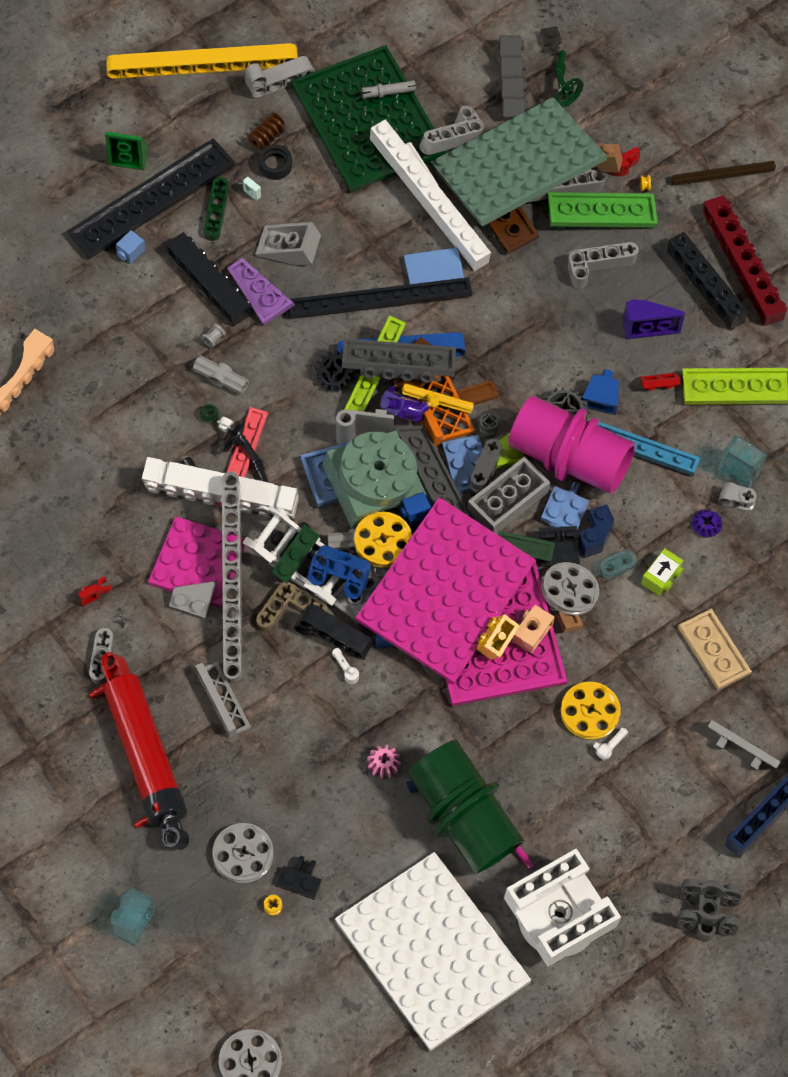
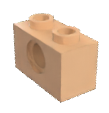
M536 605L531 610L528 609L522 618L524 620L521 624H518L519 627L512 640L513 643L531 654L554 623V616ZM533 626L536 628V630L532 631L529 630L527 627Z

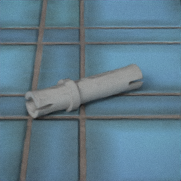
M415 81L362 87V92H369L362 94L363 99L377 96L382 98L384 95L415 92L416 86L408 87L415 85Z

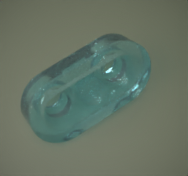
M623 550L605 558L601 562L600 573L606 578H614L634 568L636 555L630 550ZM627 560L629 563L625 564L623 561Z

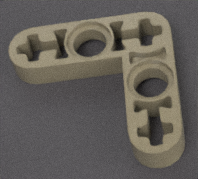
M283 582L257 615L256 623L257 627L262 631L271 630L288 605L301 612L312 602L313 605L322 608L326 612H328V608L323 601L290 582ZM287 589H290V594H289V593H286L285 596L283 597V598H284V601H283V600L281 599L282 596H283V590L286 591ZM304 597L308 599V603L300 605L297 600ZM277 602L281 605V608L279 610H272L271 604ZM268 613H269V614H270V616H269V618H268L269 624H268V623L262 624V620H266V618L268 617Z

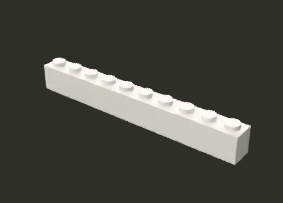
M384 120L373 126L370 131L372 143L455 248H458L459 253L470 267L476 271L489 263L491 255L489 249L389 123Z

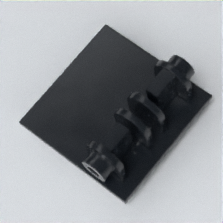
M577 526L539 528V538L541 540L555 542L552 561L541 560L542 566H553L563 562L580 564L579 530H577Z

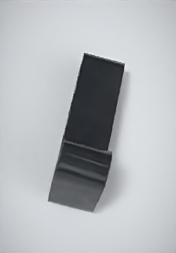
M312 604L307 605L302 610L294 625V629L298 633L308 636L313 632L362 660L366 658L374 642L369 636Z

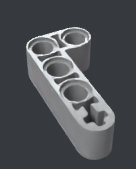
M307 56L298 57L263 71L259 64L254 63L246 68L245 81L253 97L259 98L291 86V80L315 72Z
M462 106L455 119V124L425 132L419 149L422 153L430 155L459 147L480 136L484 125L472 107Z
M627 242L572 251L568 259V271L572 285L577 289L586 287L590 271L634 265L637 261L638 246L635 243Z

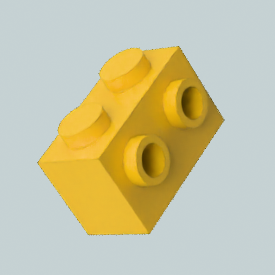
M505 614L493 617L487 625L489 628L486 633L484 632L478 639L479 644L476 649L490 660L501 657L519 627L516 622Z

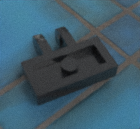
M303 856L299 857L295 870L283 866L276 887L315 900L322 879L312 876L316 861L312 860L309 863L307 874L300 872L305 861Z

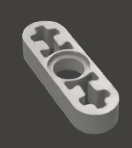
M108 628L99 629L95 635L89 675L91 681L96 684L106 681L101 660H98L96 655L99 652H112L114 638L112 631ZM104 635H107L108 638L105 640V646H102V638ZM99 665L101 666V674L99 677H96L94 673H97Z

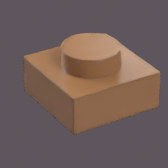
M561 612L557 615L563 632L580 630L583 626L579 615H567Z

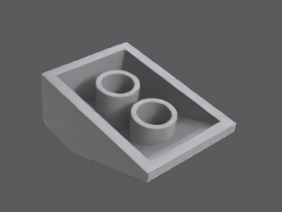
M312 222L266 225L255 255L292 265L312 264L321 234Z

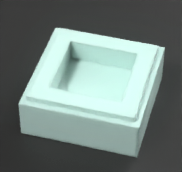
M249 177L243 180L244 192L257 201L261 197V187Z

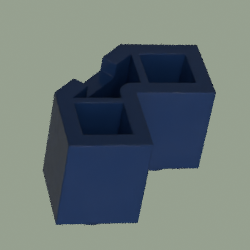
M607 504L589 510L588 523L591 528L579 532L578 545L584 558L602 553L612 532L614 518Z

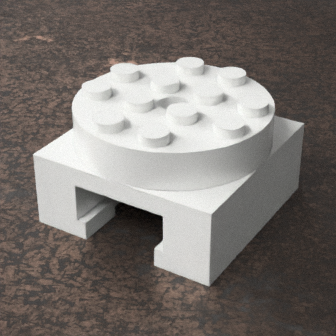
M577 849L509 886L504 896L505 901L518 920L522 935L538 951L547 967L564 957L581 952L593 940L616 928L621 919L620 914L608 896L601 899L585 873L589 872L590 868ZM555 912L563 913L564 918L555 916Z

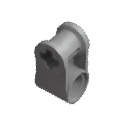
M725 482L722 486L718 502L723 506L748 512L754 508L757 495L751 488Z

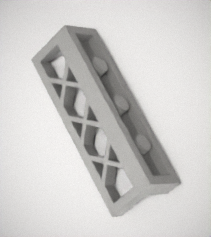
M203 662L195 665L196 674L229 739L250 730L251 726L218 662L206 667ZM217 670L218 677L216 680L210 678L209 671ZM217 685L226 688L225 697L218 694L216 690ZM226 702L235 705L233 713L227 711L225 707ZM234 718L242 720L245 726L236 729L233 723Z

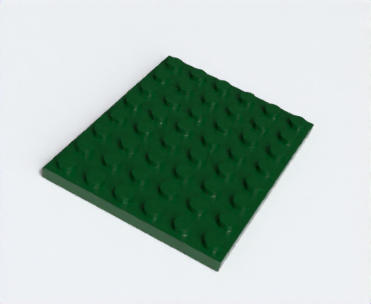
M387 45L291 80L293 90L350 193L397 175L370 140L371 128L384 120L389 123L405 144L412 143L425 164L447 153V150L427 155L420 151L419 145L425 132L433 130L434 127L414 92L384 95L382 98L377 96L363 99L362 94L369 92H362V87L407 82Z

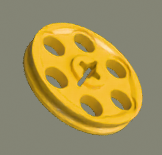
M376 512L366 516L358 524L354 536L355 549L360 558L367 560L370 565L388 568L392 566L403 550L397 547V542L404 541L408 543L412 537V532L406 521L398 515L390 512ZM381 519L384 524L378 527L374 525L373 521ZM400 524L403 529L396 532L392 529V526ZM361 531H368L370 536L362 538L359 533ZM380 537H384V539H386V542L383 543L382 540H380ZM372 548L375 553L369 556L364 553V550ZM385 553H391L393 559L386 561L382 556Z
M583 682L573 686L565 694L561 705V718L564 725L571 733L583 739L595 740L607 736L615 729L620 717V703L617 696L610 688L597 682ZM596 690H600L604 693V697L598 699L593 693ZM581 691L585 697L578 700L574 697V693ZM611 705L616 711L613 714H608L605 711V707ZM572 707L577 713L574 716H569L565 710ZM590 707L594 708V710H593V712H591V714H588V713H587V711H588V709H590ZM598 722H605L608 728L600 730L596 724ZM579 723H585L588 726V729L586 731H580L578 730L577 725Z

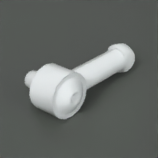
M339 648L333 649L332 655L344 670L345 681L349 684L358 682V669L350 667Z
M621 728L607 744L596 742L593 745L596 749V755L603 761L609 759L613 748L628 734L627 729Z

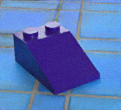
M634 299L627 301L622 320L626 339L680 334L685 313L684 311L647 300Z

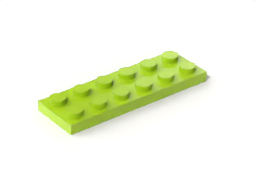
M788 368L682 369L684 405L788 404Z

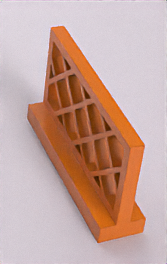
M443 376L446 382L445 385L435 381L427 383L430 384L428 390L434 386L442 390L441 394L446 391L452 394V397L460 399L449 376ZM438 406L430 407L422 415L420 422L421 425L425 426L436 447L443 441L475 432V428L466 412L460 411L458 416L449 412V407L447 410ZM434 411L444 414L443 420L435 418ZM446 417L457 420L455 425L444 422ZM460 421L466 424L468 429L463 430L456 426ZM444 426L448 429H451L452 432L450 434L443 435L441 427Z

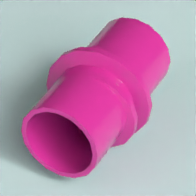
M533 395L527 399L519 411L508 440L509 447L543 462L547 471H555V478L562 482L571 475L611 495L619 487L630 466L636 443L598 426L599 419L593 417L590 421H587V410L581 408L574 415Z

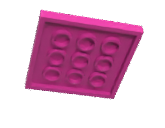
M175 516L148 584L173 593L174 587L217 581L211 605L221 608L223 605L222 531ZM230 535L227 541L234 542L237 536ZM241 537V558L246 548L243 544L245 540L243 537ZM230 554L227 560L234 561L237 555ZM235 573L228 574L227 579L233 580Z

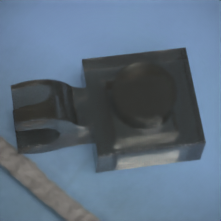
M558 27L540 29L544 47L550 46L552 56L559 55L558 49H560L559 44H561L562 39Z

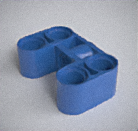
M323 545L312 558L308 579L317 586L323 584L329 574L345 579V595L350 599H357L367 585L371 566L365 559Z

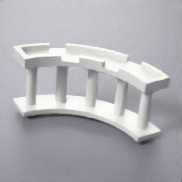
M269 506L267 509L274 514L273 518L258 539L252 540L246 537L243 544L257 556H262L266 559L269 565L274 568L281 558L280 554L295 533L300 531L301 527L286 516L287 512L282 508L277 507L275 509ZM281 520L290 529L274 551L269 552L264 548V542ZM318 538V540L314 544L319 548L325 545L322 542H320V538ZM298 569L290 578L291 581L305 590L315 593L314 596L331 606L336 601L331 595V590L340 577L332 575L326 585H322V587L312 584L308 576L305 578L297 573Z

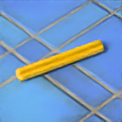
M404 384L402 388L403 395L428 401V394L435 393V396L439 395V405L466 413H471L474 404L472 402L410 384Z

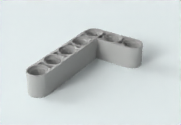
M595 166L548 192H600L605 184L607 174L606 172H601ZM548 192L529 202L547 200Z

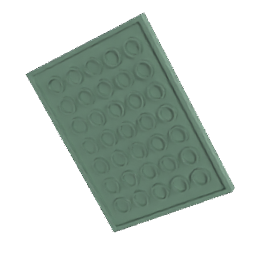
M552 97L431 161V166L480 225L484 226L606 161L607 156Z

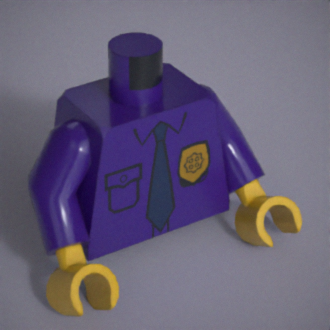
M395 384V386H391L382 395L380 408L387 410V412L397 417L420 422L422 415L430 407L439 405V395L435 396V393H429L428 402H421L413 397L403 395L401 391H398L402 389Z

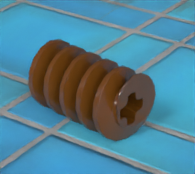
M272 112L270 116L266 117L265 121H262L255 130H252L247 135L249 142L260 150L264 149L265 146L270 145V141L274 142L275 137L278 138L280 133H284V121L280 115Z

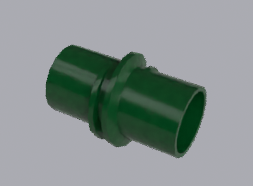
M456 739L431 751L407 771L408 776L431 809L426 818L431 825L440 823L434 833L439 838L450 837L473 874L476 875L490 868L524 843L525 840L502 808L501 802L494 796L500 785L498 782L486 784Z

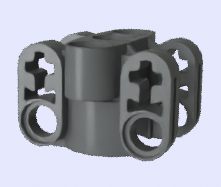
M684 879L680 889V898L687 901H696L698 904L697 910L680 909L677 927L684 930H693L696 927V936L703 942L710 941L716 930L721 935H735L739 928V918L725 915L723 912L719 914L720 905L728 907L738 906L742 896V887L734 884H727L723 887L714 880H707L701 885L700 880ZM709 907L712 909L713 913L708 914L703 910V908ZM701 927H708L711 932L705 933Z

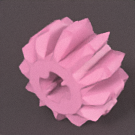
M387 744L384 749L378 745L377 751L371 750V756L367 757V762L370 763L368 764V769L373 770L372 774L374 776L379 773L381 779H383L384 775H387L390 779L391 773L397 774V768L401 767V762L399 761L400 754H395V748L388 750Z

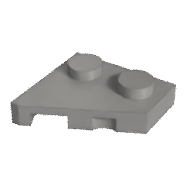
M217 581L174 587L169 606L206 618Z

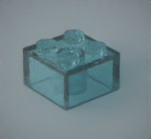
M735 435L723 451L718 469L724 475L736 479L739 484L751 488L763 471L767 454Z
M131 887L129 892L123 894L120 901L122 904L118 910L115 909L113 911L110 921L113 935L135 946L155 913L153 898Z

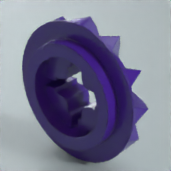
M710 508L708 510L701 509L695 513L692 519V527L700 536L713 537L722 529V517L717 512L711 511ZM711 519V523L703 527L704 520Z

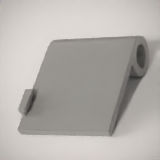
M376 409L375 413L341 410L336 416V442L338 445L347 443L354 439L355 436L367 432H392L394 415H387V410Z

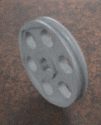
M563 562L553 565L547 570L542 580V594L547 603L555 610L567 615L587 613L594 607L599 597V585L594 575L583 566L575 563ZM568 571H575L577 576H571ZM551 574H557L560 579H553ZM583 583H590L592 588L584 587ZM549 589L556 590L558 595L550 594ZM581 598H587L590 601V603H583L581 601ZM564 601L571 602L573 607L565 606Z
M249 823L233 824L225 828L215 839L212 850L213 862L217 871L229 881L235 883L254 882L264 876L271 867L273 861L272 841L268 834L256 825ZM251 830L255 833V836L252 839H246L243 834ZM226 835H233L235 841L231 844L224 841ZM265 844L269 849L266 853H259L257 847ZM245 849L247 854H244L243 857H240L239 852H242V850ZM220 853H226L229 859L221 862L217 857ZM253 863H260L262 869L259 872L253 871L251 869ZM234 867H240L243 872L239 876H234L231 870Z
M247 1029L233 1034L225 1041L219 1054V1069L222 1077H258L261 1072L269 1073L270 1077H278L282 1067V1056L278 1044L270 1035L260 1030ZM254 1037H261L264 1042L262 1046L255 1047L252 1045V1039ZM241 1041L243 1044L242 1049L234 1051L231 1048L232 1042ZM248 1050L250 1051V1057L256 1060L252 1066L253 1073L249 1064L245 1063L248 1060ZM269 1052L275 1053L277 1055L276 1061L272 1063L265 1060L266 1054ZM227 1060L235 1062L236 1066L233 1070H226L224 1068V1063Z

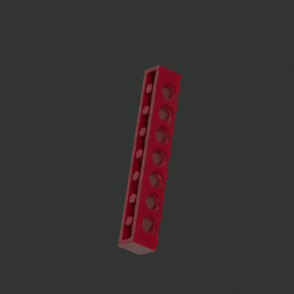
M724 195L704 201L702 212L764 327L784 320L787 306L784 301H781L778 289L773 286L770 274L763 268L761 258L757 257L754 245L750 244L746 230L742 229L739 217L732 211L730 201H727Z

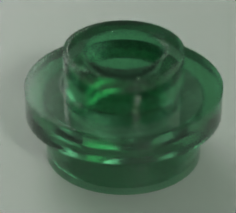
M207 404L200 410L201 419L208 423L214 422L219 416L218 409L212 404Z

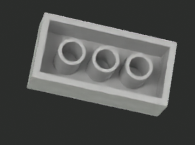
M523 457L468 501L467 509L478 523L497 534L498 531L504 529L549 492L550 481Z

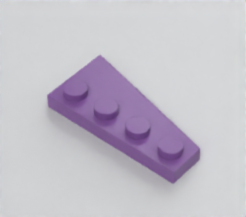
M243 258L227 268L264 325L295 305Z

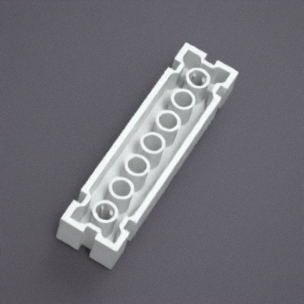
M147 457L142 480L149 492L159 493V491L167 492L166 495L170 497H177L179 495L184 496L189 501H196L198 499L203 500L205 504L214 505L215 502L222 503V477L225 473L174 462L168 463L160 459ZM239 476L242 512L251 513L254 511L259 512L261 516L270 517L273 513L267 508L269 506L275 509L280 507L287 512L286 516L289 519L294 520L299 500L297 488L277 486L273 483ZM229 479L226 484L233 486L236 480ZM229 498L226 503L232 505L236 502V499Z

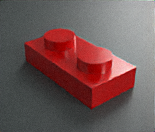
M676 372L640 376V384L646 390H655L657 387L663 386L664 388H674L675 385H680V377Z

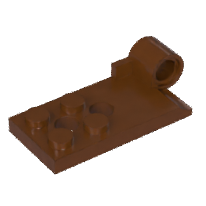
M521 206L508 212L510 215L508 219L499 217L488 223L507 254L539 238V234ZM511 227H517L519 229V232L517 234H512L509 231V229Z

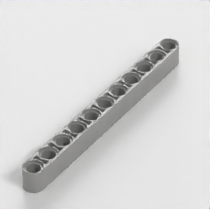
M230 471L222 477L223 672L229 682L235 683L242 678L241 484L239 476L235 472ZM229 479L236 480L233 486L226 484ZM229 498L236 499V502L232 505L226 503ZM231 516L237 518L234 523H228L227 519ZM228 536H237L234 542L227 541ZM228 555H237L234 561L227 560ZM230 573L237 574L234 580L227 579V576ZM230 592L237 593L234 599L227 598V595ZM230 611L237 612L235 618L227 617ZM230 630L238 631V634L233 638L227 636ZM236 649L238 653L236 656L230 657L228 656V651ZM231 668L238 669V673L235 676L228 675V671Z

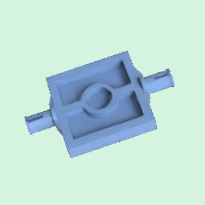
M572 482L569 491L554 486L540 521L549 524L551 527L577 526L578 529L589 503V500L576 494L580 485L577 483L575 489H573L576 482Z

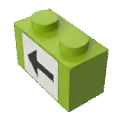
M664 548L643 575L641 584L661 596L664 591L668 592L673 585L672 580L675 577L679 578L682 574L684 560Z

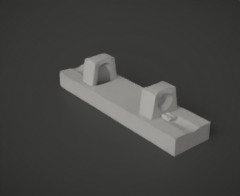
M711 720L708 727L721 736L716 744L718 747L724 749L728 741H731L755 756L750 765L754 769L758 770L762 762L778 769L781 764L779 760Z

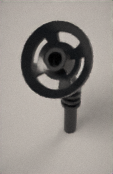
M242 419L227 440L223 452L230 451L236 445H242L251 458V464L253 469H255V473L258 474L260 481L269 483L262 459H259L248 440L245 439L246 436L243 435L245 420Z

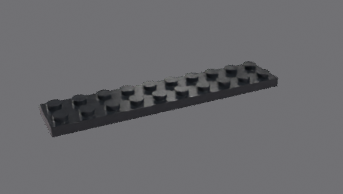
M213 138L68 230V235L86 256L91 259L121 240L130 230L135 231L233 168L235 161Z

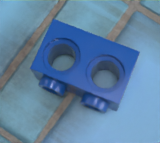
M424 492L402 500L400 517L409 525L411 532L417 530L431 510Z

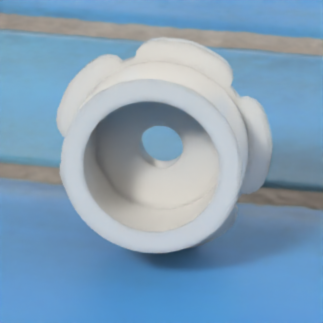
M222 416L220 421L217 420L218 428L228 433L229 430H234L235 423L230 419Z

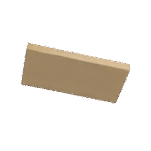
M712 608L678 625L679 631L717 691L752 673Z

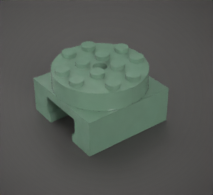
M396 430L389 433L367 432L352 439L348 445L328 450L322 466L351 529H356L362 519L376 512L397 507L401 515L400 508H402L403 499L424 492L426 496V492L417 475L415 456L409 446L400 439Z

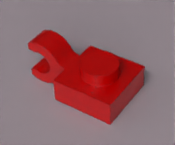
M101 577L97 585L85 586L78 592L79 601L83 607L99 599L100 595L112 590L111 585L102 586L103 583L107 582L106 577Z

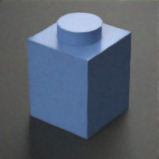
M130 230L116 244L118 257L131 264L145 251L144 240Z

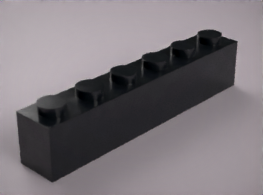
M182 232L166 243L167 254L233 327L251 315L250 301L240 295L239 289L235 285L232 286L228 277L224 273H220L217 265L207 258L203 249H199L191 236L188 237Z

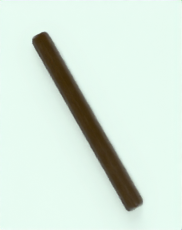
M766 161L672 175L671 181L673 185L770 172L775 171L776 164L775 161Z

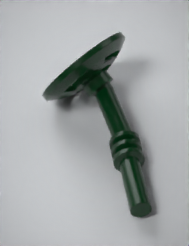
M561 50L554 71L559 87L555 100L564 108L572 104L580 96L584 84L579 78L571 79L565 83L566 52Z

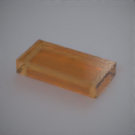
M492 379L457 391L460 399L472 402L474 405L499 398V393Z

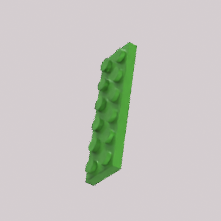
M548 192L547 194L550 226L656 228L658 224L654 194Z

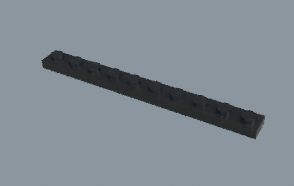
M469 277L293 298L290 300L295 305L289 309L291 319L471 297L472 290Z

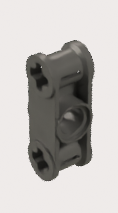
M496 439L486 441L476 461L470 482V489L474 493L478 494L488 486L495 472L502 447L501 443Z

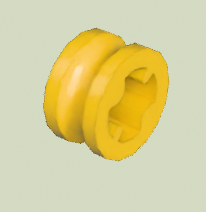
M640 175L641 192L645 189L647 191L651 190L650 175H647V177Z
M270 895L265 898V912L271 916L278 915L282 910L281 898L276 895ZM269 902H277V908H270Z

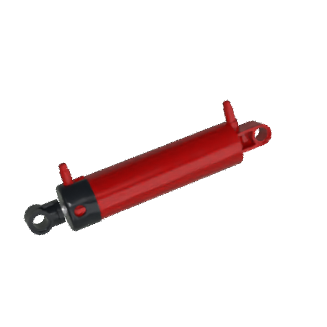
M107 652L101 659V665L107 682L94 689L89 696L94 698L103 693L105 694L136 782L146 816L139 819L134 825L136 828L147 824L152 827H161L164 845L176 850H183L188 846L190 840L188 833L183 830L180 822L187 814V808L181 791L177 786L140 679L137 675L130 674L126 660L122 656Z

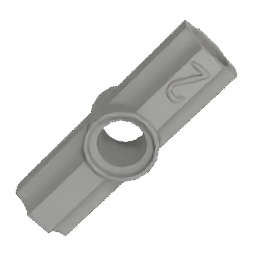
M203 356L195 360L193 371L209 378L215 386L221 388L225 386L240 395L246 391L249 380L233 372L228 365L224 363L217 364Z
M351 529L345 533H328V546L337 550H349L351 553H357L354 545L356 529ZM361 531L359 535L362 538H368L370 533ZM380 537V540H382V542L385 543L386 539H384V537Z

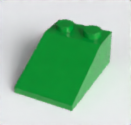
M105 132L109 165L144 171L148 157L147 142L142 137Z

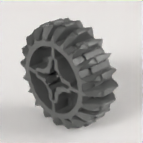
M563 386L560 391L555 388L554 392L549 390L547 395L543 396L542 400L562 409L566 407V411L574 415L581 408L586 409V420H588L587 401H582L583 395L579 396L578 391L573 393L572 388L567 391Z

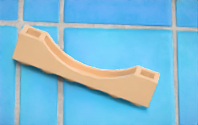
M36 329L24 341L23 359L19 369L0 388V415L2 412L7 411L10 402L19 396L23 386L31 381L32 375L41 369L45 359L54 352L53 339Z

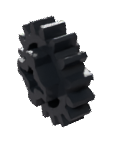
M335 350L333 354L328 351L327 357L321 356L322 362L317 361V364L320 366L315 368V371L319 372L315 377L321 379L319 384L325 385V389L329 390L331 388L332 391L336 392L338 388L342 391L343 385L350 386L348 381L354 380L351 374H355L356 371L342 368L343 352L340 353Z

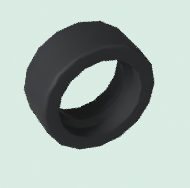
M269 145L262 149L259 154V170L261 174L271 180H279L289 175L292 170V155L290 151L281 145ZM271 156H280L286 160V164L280 168H270L265 165V160Z

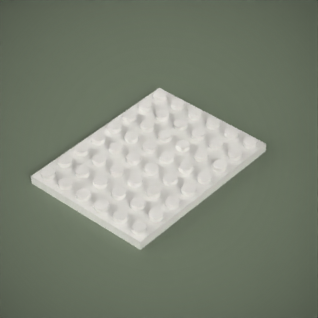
M435 852L335 918L339 928L430 1052L531 982L530 977Z

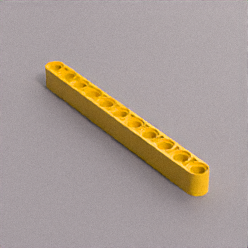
M290 43L110 55L106 58V70L109 78L119 79L246 70L249 65L254 63L259 64L261 69H269L298 58L296 45Z

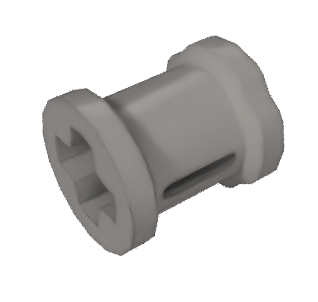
M216 323L211 326L212 328L206 334L201 336L203 342L210 348H213L215 343L226 335L224 329Z

